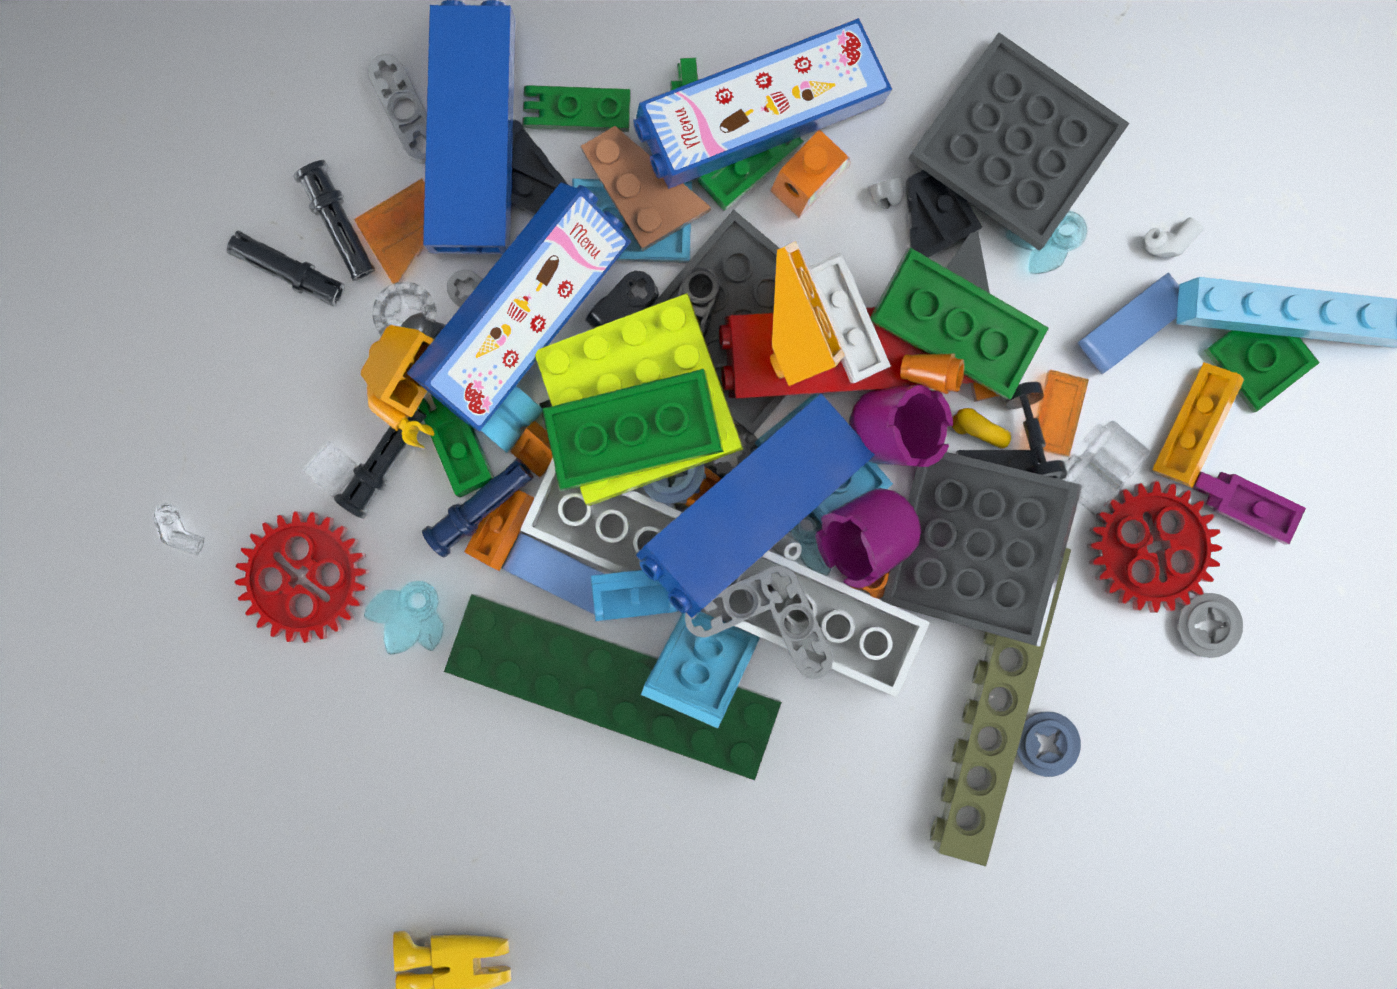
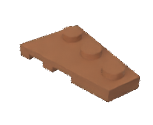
M616 126L581 145L583 154L642 251L711 211V207L684 184L668 189L664 178L658 179L650 163V155Z

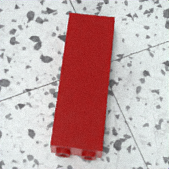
M875 307L866 308L869 317L871 316ZM774 313L724 317L725 325L719 326L720 348L727 351V366H722L721 380L723 390H729V398L872 390L920 385L901 378V365L905 354L918 355L926 353L875 324L873 326L891 365L890 367L856 383H851L840 361L836 367L790 386L785 377L780 379L777 376L770 359V355L774 354L772 348ZM963 375L962 384L976 383Z

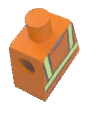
M818 130L782 167L770 191L800 218L851 165L850 158L821 130ZM788 184H791L798 191L799 195L796 194L788 186Z

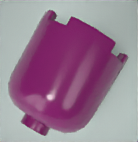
M906 385L875 389L863 394L852 408L849 425L861 437L865 446L875 454L869 462L929 467L939 462L949 448V444H944L947 436V426L953 425V418L950 406L941 392L932 391L923 385Z
M878 488L865 492L821 517L822 529L816 532L815 537L818 551L829 569L836 566L847 577L843 580L846 585L862 588L874 583L914 552L919 544L921 526L913 506L905 497L896 491Z

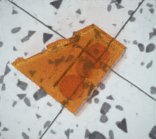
M422 178L353 219L395 287L402 283L405 278L404 274L414 258L418 257L425 247L423 245L425 182Z

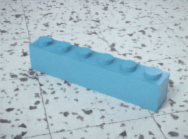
M1197 277L1179 284L1176 324L1397 348V299Z

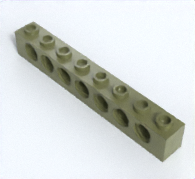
M1069 548L1065 550L1040 646L984 632L983 644L988 645L984 661L980 659L977 661L974 669L972 682L977 684L973 700L968 698L962 714V722L967 723L963 739H956L951 756V761L956 763L953 777H946L940 800L946 803L942 817H935L931 828L930 840L935 842L933 848L939 854L982 866L987 865L1070 557L1071 549ZM1011 647L1018 655V662L1013 669L1006 671L999 663V656L1004 649ZM1002 687L1007 693V702L1001 709L994 710L988 701L989 694L994 688ZM991 726L997 733V740L992 747L987 749L981 748L978 743V734L983 728ZM976 766H982L987 775L984 784L976 788L970 787L967 782L969 771ZM965 806L974 807L976 811L975 821L967 827L959 826L956 821L958 811Z

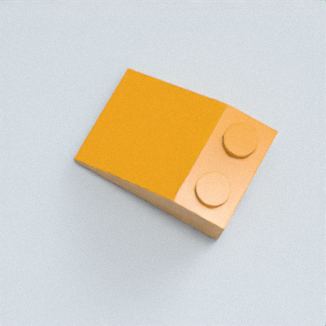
M797 241L777 250L772 334L774 354L770 355L771 363L777 376L780 379L785 377L789 386L836 367L845 356Z

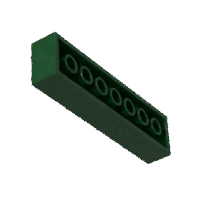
M471 594L444 669L445 673L754 781L782 703L779 699L738 685L719 728L713 727L641 695L644 685L659 657L478 594Z

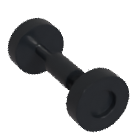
M1021 383L1018 385L1012 398H1003V401L1008 409L1023 408L1026 421L1023 422L1029 447L1030 450H1035L1039 463L1026 471L1061 480L1067 476L1065 463L1062 460L1046 461L1043 448L1046 446L1039 419L1034 418L1030 406L1044 398L1041 383Z

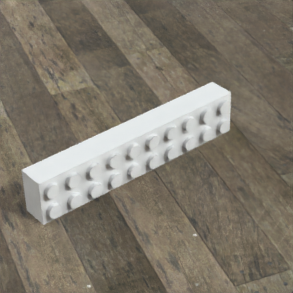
M552 458L520 530L610 571L619 573L642 570L639 564L640 559L636 554L683 512L658 501H653L651 498L633 490L587 506L580 487L565 491L559 489ZM767 551L729 585L731 586L774 566H786L791 569L798 578L833 657L831 669L898 698L930 622L771 551ZM778 572L771 575L773 582L767 585L770 592L777 591L783 601L782 603H775L778 613L787 605L801 602L798 594L791 599L786 592V586L791 583L788 576L780 577ZM744 589L734 591L729 599L731 609L736 613H747L753 606V596L751 593ZM722 597L713 600L718 608L706 612L704 608L701 610L714 617L722 615V620L725 622L732 620L724 609ZM770 609L734 625L787 649ZM801 610L790 611L784 620L785 628L792 634L804 632L808 627L806 614ZM815 632L804 640L792 642L795 650L803 645L808 659L819 664L825 659L824 653H815L810 644V641L818 640Z

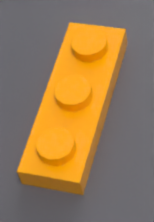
M1203 362L1152 470L1155 474L1193 488L1243 384L1244 379L1240 374Z

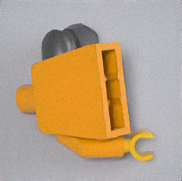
M423 313L410 316L401 326L389 325L379 341L371 345L369 358L362 367L360 375L368 385L367 399L370 410L396 431L401 429L402 438L406 444L424 449L425 447L417 441L418 432L421 430L425 434L434 436V430L426 424L417 421L410 422L408 417L413 416L427 390L412 379L407 372L446 324L425 319Z

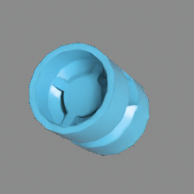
M516 386L481 431L508 453L521 436L520 428L522 426L528 427L542 414L543 410Z

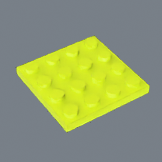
M687 293L538 349L535 354L552 406L700 369L706 371L724 452L581 486L580 489L587 506L743 450Z

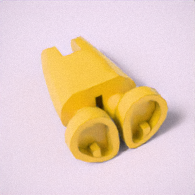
M394 931L393 958L394 970L397 972L395 980L396 989H492L508 983L512 980L511 967H482L481 958L501 956L509 953V941L505 938L490 936L431 935V946L423 947L415 945L408 932ZM425 966H432L433 968L432 973L428 974L398 972Z

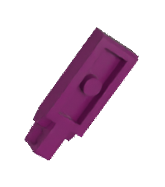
M1200 471L1193 488H1191L1208 496L1205 505L1213 508V511L1284 545H1290L1306 510L1304 506L1237 474L1219 472L1218 477L1215 478Z

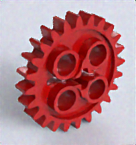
M1159 481L1151 482L1147 493L1144 485L1139 483L1134 485V496L1127 489H1122L1119 491L1121 503L1112 498L1106 501L1107 507L1111 511L1110 513H1096V517L1103 525L1102 527H1091L1089 529L1091 533L1099 538L1098 542L1087 544V548L1098 551L1099 556L1091 559L1089 564L1102 566L1103 570L1095 576V579L1110 580L1105 589L1107 594L1114 593L1117 590L1121 591L1118 603L1126 604L1133 598V610L1141 611L1147 601L1150 613H1158L1162 602L1167 611H1174L1175 599L1182 605L1191 604L1188 595L1189 591L1195 595H1203L1204 592L1199 582L1214 581V578L1206 570L1208 567H1220V563L1211 558V552L1222 550V546L1212 544L1211 538L1221 532L1220 529H1208L1206 524L1215 516L1213 514L1201 516L1199 511L1205 503L1203 500L1192 504L1188 503L1191 496L1190 490L1183 491L1176 496V484L1172 483L1168 484L1162 493ZM1145 512L1149 513L1150 516L1149 526L1143 518ZM1165 512L1173 514L1177 520L1176 529L1171 534L1164 531L1161 526V518ZM1127 521L1132 522L1138 529L1137 539L1132 544L1123 539L1121 532L1123 525ZM1160 541L1162 549L1157 550L1156 553H1149L1147 545ZM1176 551L1182 552L1187 559L1186 568L1181 573L1176 572L1171 565L1172 555ZM1138 560L1145 563L1148 568V576L1141 583L1137 582L1132 576V567ZM1160 568L1166 577L1164 582H1161L1159 579Z
M298 511L293 512L292 523H289L284 515H277V528L270 523H262L266 535L262 537L251 533L250 538L256 546L254 549L241 548L240 551L249 559L247 563H237L235 566L239 570L246 572L244 578L234 581L236 585L246 586L247 592L238 597V601H251L252 605L245 612L246 616L261 615L256 625L257 628H264L272 624L271 637H278L283 630H286V642H294L298 632H300L303 643L311 642L313 631H315L320 640L326 639L327 626L335 632H340L342 630L339 621L340 617L349 621L354 619L352 612L348 609L350 605L363 606L364 603L355 595L356 591L368 590V586L359 583L358 580L360 576L369 574V570L358 568L357 563L363 560L366 554L352 552V549L359 541L357 538H351L346 541L343 539L348 529L346 526H340L332 531L333 518L326 517L321 525H319L318 513L310 512L306 522H304L302 513ZM302 537L308 542L309 551L303 559L298 560L293 556L291 549L294 541ZM279 552L297 570L308 569L306 578L312 584L324 590L330 596V600L328 602L324 601L310 585H297L298 575L278 562L274 557L275 554ZM330 563L335 564L340 572L337 583L332 586L327 585L322 579V571ZM273 568L279 570L282 575V584L275 591L270 590L265 582L267 573ZM303 594L308 595L313 602V610L307 617L301 616L296 610V601Z

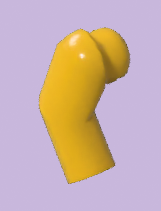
M973 408L960 409L952 417V428L958 434L965 435L968 433L1000 449L1006 448L1011 442L1012 434L1009 430L992 423Z

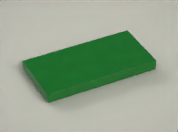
M912 248L906 249L870 316L873 324L926 354L954 353L955 358L964 360V375L1005 399H1011L1049 329L1046 325Z
M704 369L542 409L558 485L562 491L724 452L709 383Z

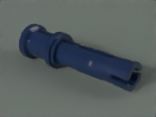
M516 458L504 471L489 481L462 505L458 503L450 506L445 517L433 527L426 526L422 530L423 537L428 545L439 556L447 557L451 554L450 548L466 535L469 537L474 535L478 529V523L514 495L521 487L534 479L531 470L521 459Z

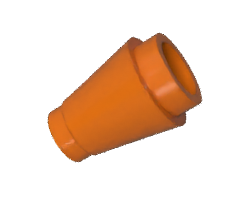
M954 353L905 354L901 365L902 379H907L944 394H948L949 391L958 392L960 390L964 375V360L955 358Z

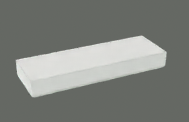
M842 252L809 266L808 270L845 354L841 362L850 382L856 383L890 367L891 365Z

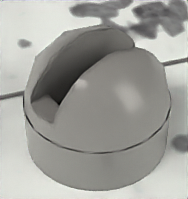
M900 177L869 186L874 202L885 209H888L890 204L896 207L903 197V186Z

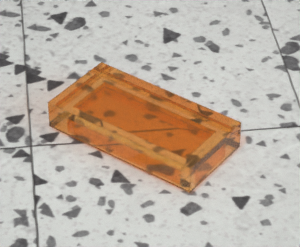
M1051 369L1048 370L1043 387L1044 398L1040 400L1036 415L1046 446L1043 448L1044 452L1066 458L1070 457L1089 379Z

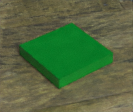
M1230 330L1204 350L1217 367L1240 374L1243 377L1244 381L1238 394L1253 413L1261 410L1320 363L1300 337Z

